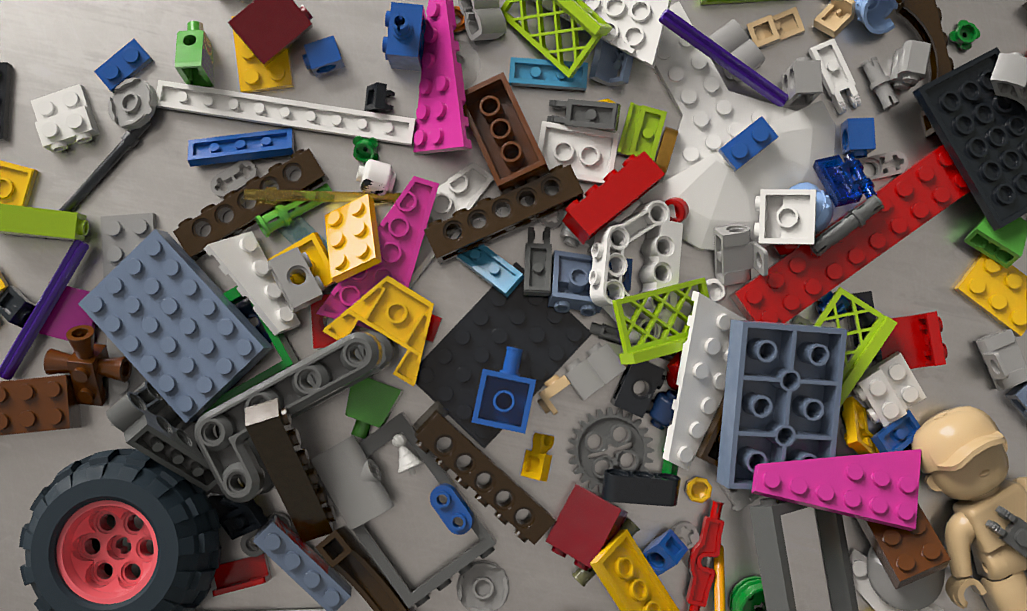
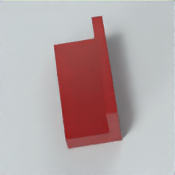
M264 552L256 557L249 556L219 564V568L216 569L214 574L217 588L212 591L213 597L264 584L272 579L266 553Z

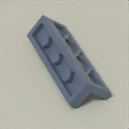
M600 39L595 47L589 78L606 86L628 84L634 57ZM622 66L621 74L617 77L618 70Z

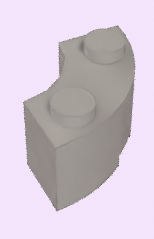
M1018 52L1010 54L999 53L990 79L995 95L1016 100L1027 110V58Z

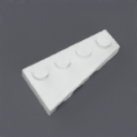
M252 231L210 243L204 248L209 256L213 255L220 263L219 268L225 276L229 274L238 285L236 288L238 292L252 302L254 305L253 310L275 336L294 329L301 324L296 314L292 313L270 272L268 261Z

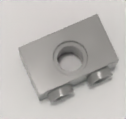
M298 247L268 260V268L292 313L321 300L323 296L322 291L325 290L319 276L314 277L309 269L312 267V263L306 252L301 253ZM293 274H301L304 276L305 282L297 285L291 282L290 277Z

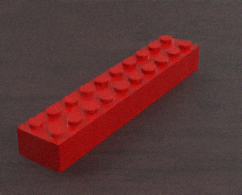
M942 144L853 207L860 206L872 195H876L882 201V205H884V209L870 217L862 228L858 227L819 257L812 252L809 245L798 246L793 252L768 268L767 276L757 275L729 296L747 321L786 323L970 190ZM848 211L839 218H837L835 221L830 223L824 230L818 232L815 235V238L820 236L824 231H826L836 222L844 218V216L848 214Z

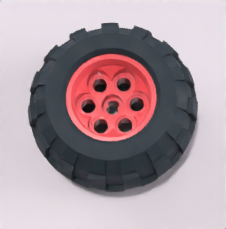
M132 448L94 453L65 467L55 476L49 486L42 489L30 507V510L33 511L30 523L25 524L21 531L19 547L25 549L26 564L20 566L24 585L31 584L38 598L34 603L39 611H194L203 602L211 589L215 571L219 568L222 547L219 545L218 529L221 528L216 508H212L205 494L206 491L137 449ZM109 514L116 520L114 528L107 524ZM136 515L143 521L141 529L137 528L134 524ZM94 538L100 542L101 547L99 551L94 550L92 547V540ZM124 538H127V542L131 543L130 551H127V546H123ZM148 540L153 541L154 553H150L147 550L146 544ZM105 563H108L112 566V576H109L105 573ZM133 564L140 567L141 574L139 577L132 573L131 568Z

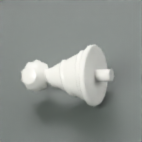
M396 434L393 437L392 444L399 448L398 473L409 470L411 476L416 474L414 468L423 464V462L405 446L407 442L405 435Z

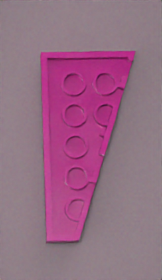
M428 0L413 152L428 154L472 149L471 140L467 139L465 129L469 127L468 117H465L463 113V105L466 102L462 66L461 63L457 62L456 53L460 51L459 42L454 41L453 33L456 28L453 0Z
M413 176L377 228L382 262L339 282L316 314L336 319L386 276H390L409 288L425 234L424 229L427 227L439 183ZM360 320L356 324V326L376 331Z
M921 449L757 464L754 468L751 493L912 531L916 529Z

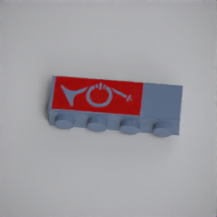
M276 514L256 533L253 542L326 611H337L351 597L352 587L305 542H302L301 538Z

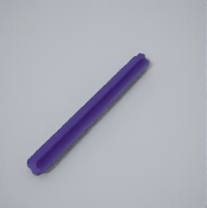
M667 9L662 12L659 17L661 24L776 106L782 107L788 100V94L671 10Z
M77 239L72 243L0 365L1 378L5 380L13 378L89 249V245L84 241Z

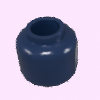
M670 389L667 392L660 391L654 398L653 407L648 413L652 418L650 422L660 430H664L665 427L668 428L673 421L674 410L672 409L673 399H677V393Z

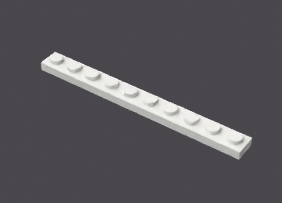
M158 80L156 90L157 108L348 137L361 136L364 139L374 137L381 142L408 146L413 144L416 126L415 118Z

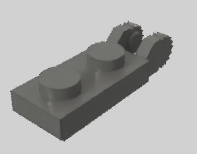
M568 99V101L549 100L550 107L566 109V116H547V122L588 129L618 130L621 105L618 103Z
M528 227V241L525 245L523 295L550 296L552 259L550 228H544V244L534 243V227Z
M998 506L995 511L1000 517L1010 522L1004 530L998 523L988 520L985 525L1000 536V540L1027 559V523L1005 508Z

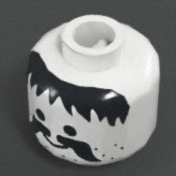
M370 159L366 162L365 166H359L356 181H360L361 191L383 197L387 192L391 193L396 173L393 172L390 164Z

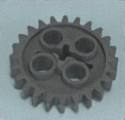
M608 407L607 413L604 415L601 409H597L596 418L588 413L589 422L586 423L579 420L582 429L572 430L577 435V438L568 440L575 445L574 448L567 450L568 453L575 455V458L571 459L569 464L578 465L573 473H583L580 482L584 483L589 479V489L592 490L596 485H599V493H602L604 474H597L595 471V465L600 460L607 461L608 469L650 472L644 465L645 463H653V460L647 457V453L654 452V449L647 447V444L653 441V438L644 437V434L649 429L646 427L639 429L638 427L642 420L637 419L632 422V413H628L623 417V409H618L616 415H614L612 408ZM623 427L626 431V437L624 440L617 442L613 437V432L616 428ZM593 434H597L601 438V444L596 449L589 448L587 444L588 438ZM630 442L633 443L631 448L614 451V457L612 458L608 454H603L593 459H588L589 454L608 450V444H611L613 447H620ZM625 453H631L634 458L632 465L629 467H623L620 461Z

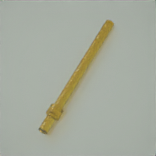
M266 187V190L244 189V200H265L266 203H277V201L352 202L369 194L374 199V203H395L401 193H386L380 196L366 192L277 190V187Z

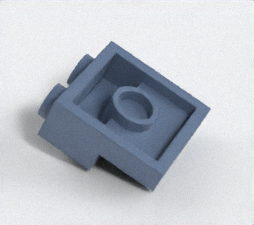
M554 250L548 306L554 307L555 311L561 313L568 312L570 309L580 310V313L584 316H593L596 313H600L602 307L595 305L590 298L589 274L592 270V255Z

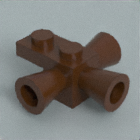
M89 325L75 326L66 333V337L74 350L73 354L71 355L53 348L49 349L44 357V371L48 375L70 373L77 404L103 406L107 398L102 378L105 376L125 383L130 378L132 363L126 356L109 358L106 345L94 344L93 327Z

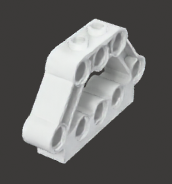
M661 200L639 205L632 215L613 226L602 228L595 235L594 244L591 249L593 257L592 270L589 274L590 298L595 305L602 307L616 323L612 300L630 296L622 284V275L625 274L628 267L627 260L624 257V249L639 236L647 232V239L644 240L641 246L645 262L639 272V278L643 283L640 293L675 285L679 282L683 223L670 221L669 207ZM611 236L614 238V244L612 243ZM609 261L611 262L612 270L609 268ZM607 288L609 289L610 293L609 297L607 296ZM671 291L666 302L675 307L677 304V294ZM648 297L644 308L653 313L658 302L655 301L654 304L653 298ZM629 303L622 304L624 316L631 319L636 308ZM663 306L658 318L667 324L672 312ZM641 312L635 324L645 329L650 318ZM655 323L649 334L658 339L661 329L664 328ZM632 328L629 334L630 343L637 344L641 334Z

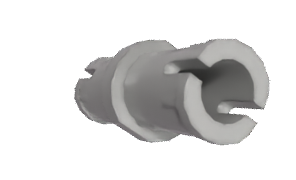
M872 57L871 61L869 59L864 61L861 67L871 83L869 86L871 91L876 92L883 109L888 110L890 109L889 106L894 107L899 104L900 101L891 88V80L889 76H885L877 61V57Z

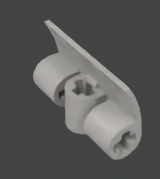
M355 435L350 436L311 459L314 468L350 530L370 521L394 506L384 486L380 483L382 476L378 466L373 460H367Z

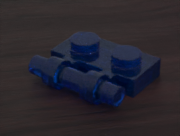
M853 154L846 155L844 157L845 162L842 161L839 155L815 160L813 169L835 207L860 202L862 194L865 195L866 199L872 195L877 196L874 191L875 185L871 178L866 177L863 172L864 167L860 160H856Z

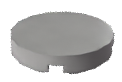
M139 78L126 79L116 86L113 99L110 97L108 103V112L112 121L120 127L129 130L141 128L148 123L154 115L157 106V94L153 86Z
M487 560L474 561L472 563L474 566L459 575L456 586L458 598L469 611H497L507 601L510 591L509 579L503 568L495 562Z

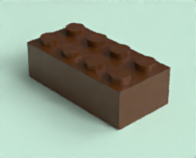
M504 72L466 89V102L463 105V112L465 117H468L471 130L500 192L514 186L518 188L523 186L525 181L531 177H542L548 174L549 169Z
M70 375L0 381V436L82 428L80 404H77Z
M919 504L917 505L916 529L912 531L856 518L895 589H899L946 568L951 560Z

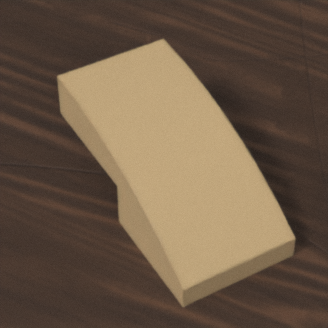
M796 7L746 24L751 39L758 48L805 33V28Z

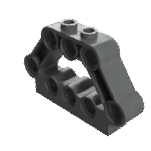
M145 381L134 392L128 391L106 411L110 422L124 433L126 443L176 474L185 477L186 480L206 492L217 484L196 442L194 431L197 421L185 423L148 381Z

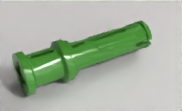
M325 183L323 186L285 206L278 204L273 211L263 216L257 215L255 220L267 238L271 236V232L280 227L290 226L292 219L334 198V194L330 186ZM317 197V199H315V200H313V201L307 203L306 205H304V206H302V207H298V206L302 205L303 203H305V202H307V201H309V200H311V199ZM277 218L276 221H274V222L268 224V222H270V221H272V220H274V219Z

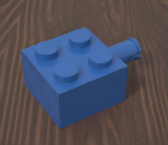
M391 2V11H386L385 27H388V37H383L382 52L385 53V60L389 61L391 69L421 71L427 20L423 5Z
M507 347L502 370H499V372L487 369L482 370L472 423L525 434L536 380L520 377L521 374H518L523 350Z

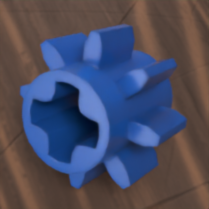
M829 291L818 299L820 304L816 306V309L820 315L835 292ZM841 295L836 303L838 314L847 313L845 309L850 306L847 298ZM833 309L831 310L828 316L834 315Z

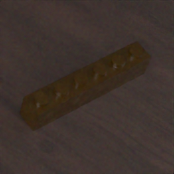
M278 398L245 408V427L302 542L331 534L333 532V522L336 521L334 508L332 505H327L328 498L324 487L319 488L318 486L319 478L317 471L309 466L310 458L306 448L301 449L300 435L296 428L292 429L290 425L292 421L287 407L282 408Z

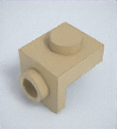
M831 0V3L814 19L813 26L835 38L854 20L855 1Z
M555 374L544 382L546 388L538 393L541 399L537 402L546 414L550 411L553 415L558 413L549 399L571 384L565 375L559 378Z

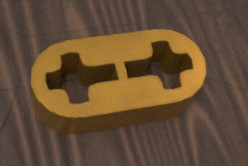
M665 127L655 158V163L665 174L678 135V130Z

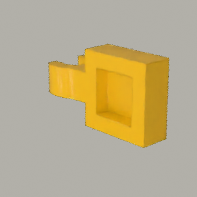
M534 434L532 451L526 450L521 476L547 482L552 455H548L547 452L554 444V436Z

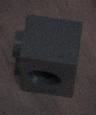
M648 361L638 364H627L610 402L620 409L643 418L645 413L648 414L653 407L654 399L652 397L656 389L659 390L665 381L666 376L663 375L665 369ZM640 380L645 381V390L639 394L634 393V384Z

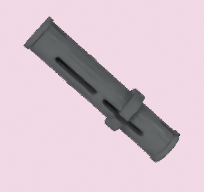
M872 195L860 206L848 210V214L815 238V245H809L812 252L819 257L858 227L862 228L870 217L884 209L882 201L876 195Z

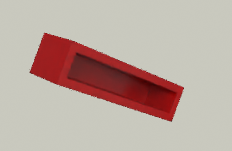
M645 151L637 157L632 154L622 163L623 168L617 172L616 169H613L604 177L603 180L605 182L602 185H593L585 192L584 195L586 197L579 202L576 199L566 207L567 214L562 222L582 244H585L599 230L607 226L664 177L665 173Z

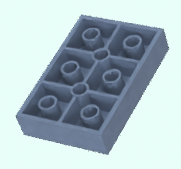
M154 229L78 303L185 423L197 421L205 411L223 394L227 393L273 349V346L240 310L226 298L217 285L168 232Z
M731 319L716 482L729 489L752 490L754 468L757 464L835 457L847 329Z

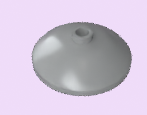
M872 546L867 557V575L873 590L880 599L893 608L903 611H916L926 608L938 598L942 591L945 569L895 589Z

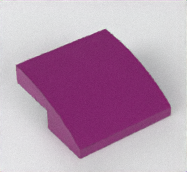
M66 286L39 334L68 341L66 333L75 326L89 325L95 329L96 323L78 304L90 291Z

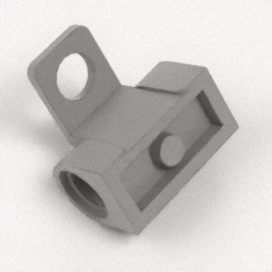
M729 225L714 228L715 277L724 286L750 281L752 268L762 276L768 275L767 250L756 241L750 240V227L746 225Z
M1012 329L1000 330L976 341L998 391L1027 381V364Z

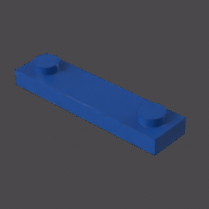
M285 128L188 140L187 160L190 167L292 155L294 153L293 129Z

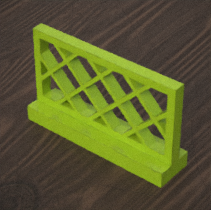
M506 0L500 8L506 21L568 78H573L601 37L607 36L613 28L582 0H552L553 12L543 13L542 0H536L537 14L527 16L526 1L529 0ZM520 2L521 17L514 18L508 11L513 3ZM561 14H568L571 17L570 29L561 30ZM554 16L555 31L545 32L543 17ZM537 18L539 33L531 34L528 31L527 20ZM586 30L592 36L586 46H579L578 31ZM572 32L573 47L563 49L561 34ZM555 35L557 50L546 48L545 36ZM574 51V63L570 68L564 64L563 52Z
M705 277L612 300L623 353L619 354L621 365L638 364L682 351L683 343L688 339L690 326L687 325L688 317L681 313L680 310L685 301L694 306V301L688 296L694 285H698L699 293L709 298ZM671 291L680 296L675 307L666 302ZM648 297L658 302L653 313L644 308ZM629 303L636 308L631 319L624 316L622 304ZM663 306L672 312L667 324L658 318ZM641 312L650 318L645 329L635 324ZM677 317L686 322L680 333L672 328ZM655 323L664 328L658 339L649 334ZM632 328L641 334L637 345L631 346L629 339Z
M841 287L837 289L813 325L821 326L824 321L835 319L836 328H841L839 318L854 316L856 330L847 332V335L857 334L859 345L854 350L845 351L840 407L897 325L896 321L880 313ZM841 295L851 301L852 312L837 313L836 303ZM856 304H857L858 306H860L861 308H863V309H862V310H857V309H856ZM833 309L834 315L828 316L831 310ZM869 312L877 317L871 327L860 328L858 314ZM862 332H867L864 338H862ZM852 354L849 360L847 361L846 355Z

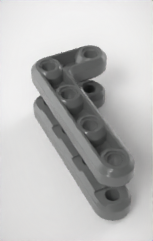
M378 331L349 334L202 415L195 425L194 435L223 494L233 502L243 503L275 488L245 427V408L278 398L282 408L287 407L292 420L388 367L395 357L393 341ZM214 426H215V430H216L217 437H216V436L214 435V433H213V428H214Z

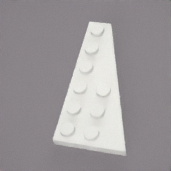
M542 0V7L553 12L552 0ZM582 0L613 27L607 36L601 37L602 40L654 68L665 28L659 22V17L664 10L670 8L672 0ZM568 14L560 15V17L571 22V17Z
M473 162L450 177L448 181L438 187L426 229L435 220L442 219L445 221L453 217L452 214L460 209L467 208L469 210L473 208L494 181L493 176ZM452 229V230L448 233V237H449V238H450V236L454 233V231H455L456 229ZM424 234L409 289L435 257L426 234Z
M693 291L692 294L694 306L692 315L688 316L687 325L690 326L688 339L683 343L676 385H679L677 399H673L672 409L674 410L673 421L668 426L663 459L686 470H689L724 396L731 319L746 320L696 291Z

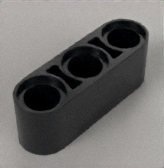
M606 469L601 498L616 503L673 507L677 505L681 478L668 473Z

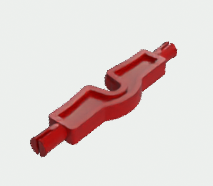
M712 501L710 517H704L699 541L694 545L689 555L688 566L691 578L686 596V601L690 604L689 611H700L701 606L706 607L715 571L712 568L703 566L701 560L704 557L717 558L720 555L721 537L724 528V521L720 519L724 505L722 502Z

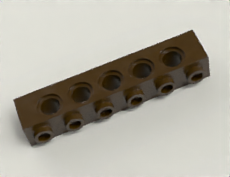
M309 148L307 150L300 149L290 156L291 159L284 164L277 163L268 169L269 173L261 178L257 176L247 181L246 187L227 193L223 197L224 200L217 205L210 204L200 211L201 214L194 219L187 218L178 224L179 228L174 230L173 233L184 251L193 260L197 261L207 255L204 248L208 244L243 233L257 224L255 220L257 215L263 216L273 211L278 204L283 206L289 204L328 181L329 178ZM301 170V177L297 181H290L291 172ZM273 183H277L279 185L278 192L274 195H268V187ZM250 197H255V206L251 209H246V200ZM232 210L234 214L233 219L228 223H224V213ZM206 224H210V233L202 237L201 228Z
M559 165L552 168L549 174L541 178L534 176L526 180L523 186L518 188L513 186L503 190L501 195L494 199L488 197L480 200L474 208L469 210L467 208L460 209L452 214L453 217L445 221L442 219L435 220L428 225L429 228L424 229V232L440 264L559 211L576 199L581 201L583 200L584 192L571 165L565 167ZM548 186H555L559 189L555 195H548L544 190ZM530 196L535 201L531 206H523L520 203L521 199ZM501 207L510 209V214L506 217H499L496 212ZM477 218H483L486 220V224L482 228H475L472 226L473 221ZM452 229H460L462 231L461 236L457 239H450L448 233Z
M437 410L414 433L418 439L415 444L426 454L431 451L438 458L435 462L447 472L451 469L458 475L455 480L466 490L471 487L477 493L474 497L484 507L491 505L496 510L494 515L504 525L508 522L516 528L513 532L524 543L529 540L535 545L556 522L554 517ZM442 437H448L451 439V445L447 449H439L437 441ZM462 455H468L471 458L469 465L466 467H459L456 464L457 459ZM482 473L490 475V480L485 485L476 483L477 477ZM502 491L509 492L507 501L503 503L496 501L498 493ZM527 509L529 513L525 519H516V513L519 510Z

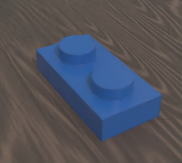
M132 39L94 72L108 89L115 93L114 89L117 85L126 79L133 78L150 64L153 59L135 39Z
M761 116L721 147L718 152L735 172L779 136Z
M910 410L906 411V415L882 428L871 437L880 453L902 451L912 443L914 434L921 426Z

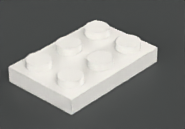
M542 121L538 147L549 171L559 165L564 167L571 165L578 181L602 185L605 182L603 180L604 177L614 169L619 133Z

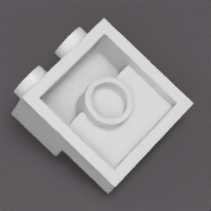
M81 84L31 101L37 119L35 126L42 147L49 151H63L68 148L67 145L75 142L85 143L92 140V136L100 134L84 86Z
M760 189V196H756L755 211L760 212L759 223H755L754 237L759 239V244L815 245L817 190Z
M898 351L867 369L857 382L856 387L853 388L858 399L861 402L865 401L869 407L866 412L874 424L879 423L883 427L907 414L906 410L927 398L904 357Z

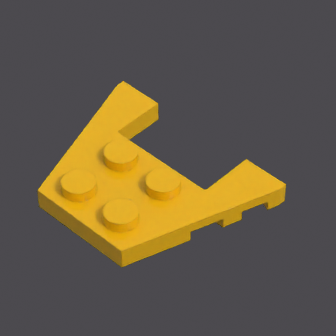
M386 276L333 322L327 325L323 332L339 340L351 334L360 320L407 349L393 374L414 386L434 303L390 276Z

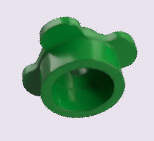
M960 20L955 31L949 33V39L952 42L958 43L962 50L967 51L972 47V42L980 37V31L973 23L967 20Z
M356 136L353 139V144L355 145L353 156L356 160L367 162L373 159L377 161L379 155L376 147L379 142L376 138L364 139L361 136Z

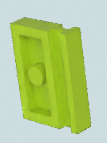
M631 102L616 154H623L628 157L634 154L637 157L645 151L654 161L667 112L644 105H636Z

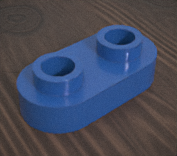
M446 483L434 488L430 494V502L446 527L457 535L467 533L474 524V515L456 488ZM439 495H445L447 503H442L439 500ZM455 517H460L463 520V525H457Z

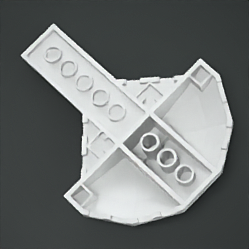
M679 1L670 6L669 10L692 25ZM665 26L654 68L679 111L681 120L668 169L662 183L650 189L639 200L641 204L655 200L665 202L674 197L683 199L688 204L689 213L686 219L681 222L683 223L682 240L691 244L697 250L714 251V228L729 225H746L750 227V240L756 241L759 244V239L754 237L755 223H759L760 212L755 211L756 196H760V189H790L792 186L803 182L812 183L825 192L833 180L835 123L822 100L794 111L728 91L712 60ZM762 116L779 137L734 172L718 150ZM671 204L668 206L670 217L676 218L674 205ZM760 244L763 248L769 246V244Z

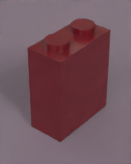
M254 0L233 17L228 24L266 67L313 27L310 21L313 17L303 5L299 8L293 0Z
M576 484L546 542L553 546L551 550L564 558L566 555L571 556L575 559L574 564L588 571L589 568H592L590 565L591 561L618 533L628 512Z

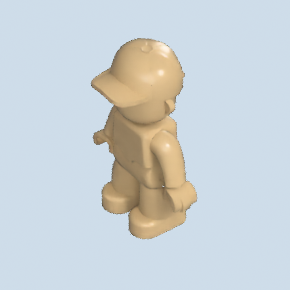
M961 406L940 412L928 419L916 431L911 446L912 450L921 449L920 470L923 474H927L924 478L926 486L933 491H941L948 497L959 500L953 505L954 515L951 516L945 528L946 551L951 558L949 562L951 576L945 585L946 593L956 606L964 609L968 605L964 592L966 588L971 586L974 592L983 597L990 611H1027V577L1024 573L1027 569V559L1000 540V536L985 525L988 520L998 523L1004 530L1010 522L1000 517L995 511L998 506L1005 508L1027 523V477H1017L1013 480L1005 479L1009 470V461L1006 453L1008 450L1007 440L1000 433L992 418L984 411L971 406ZM971 550L977 573L982 576L980 582L970 577L972 575Z

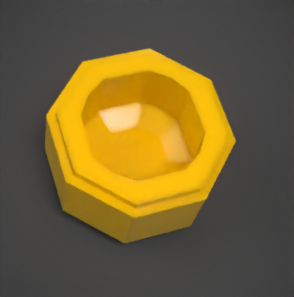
M695 476L687 481L685 493L691 501L703 503L711 497L712 486L707 479Z

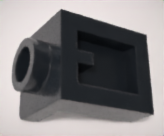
M9 285L0 296V314L9 323L23 328L36 304L31 303L17 288Z

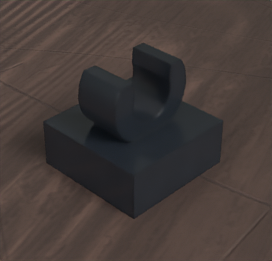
M380 82L367 86L364 111L377 113L392 110L394 106L386 104L385 99L386 97L391 98L395 96V92L387 90V84Z

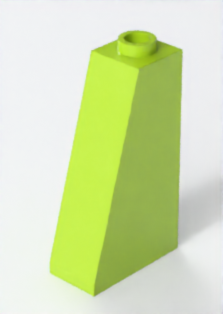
M0 204V234L73 241L79 239L84 241L89 231V222L86 220L87 215L76 212Z

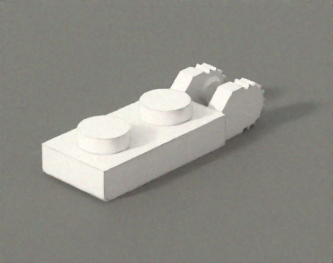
M832 38L810 48L808 52L812 60H821L822 82L829 97H832V103L838 114H843L847 111L846 104L840 92L845 90L851 105L854 108L861 106V99L855 88L856 83L835 39Z

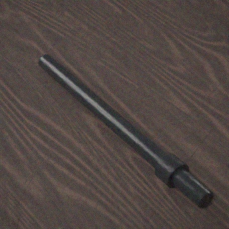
M149 121L141 128L131 131L127 130L121 136L122 141L64 203L59 211L72 212L130 147H135L140 141L138 138L152 123Z

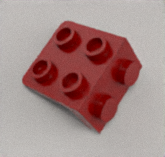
M937 311L891 318L897 322V325L881 347L882 360L898 351L902 354L910 369L946 365L945 359L948 356L946 345L942 343L941 332L943 331V323L941 318L938 317Z

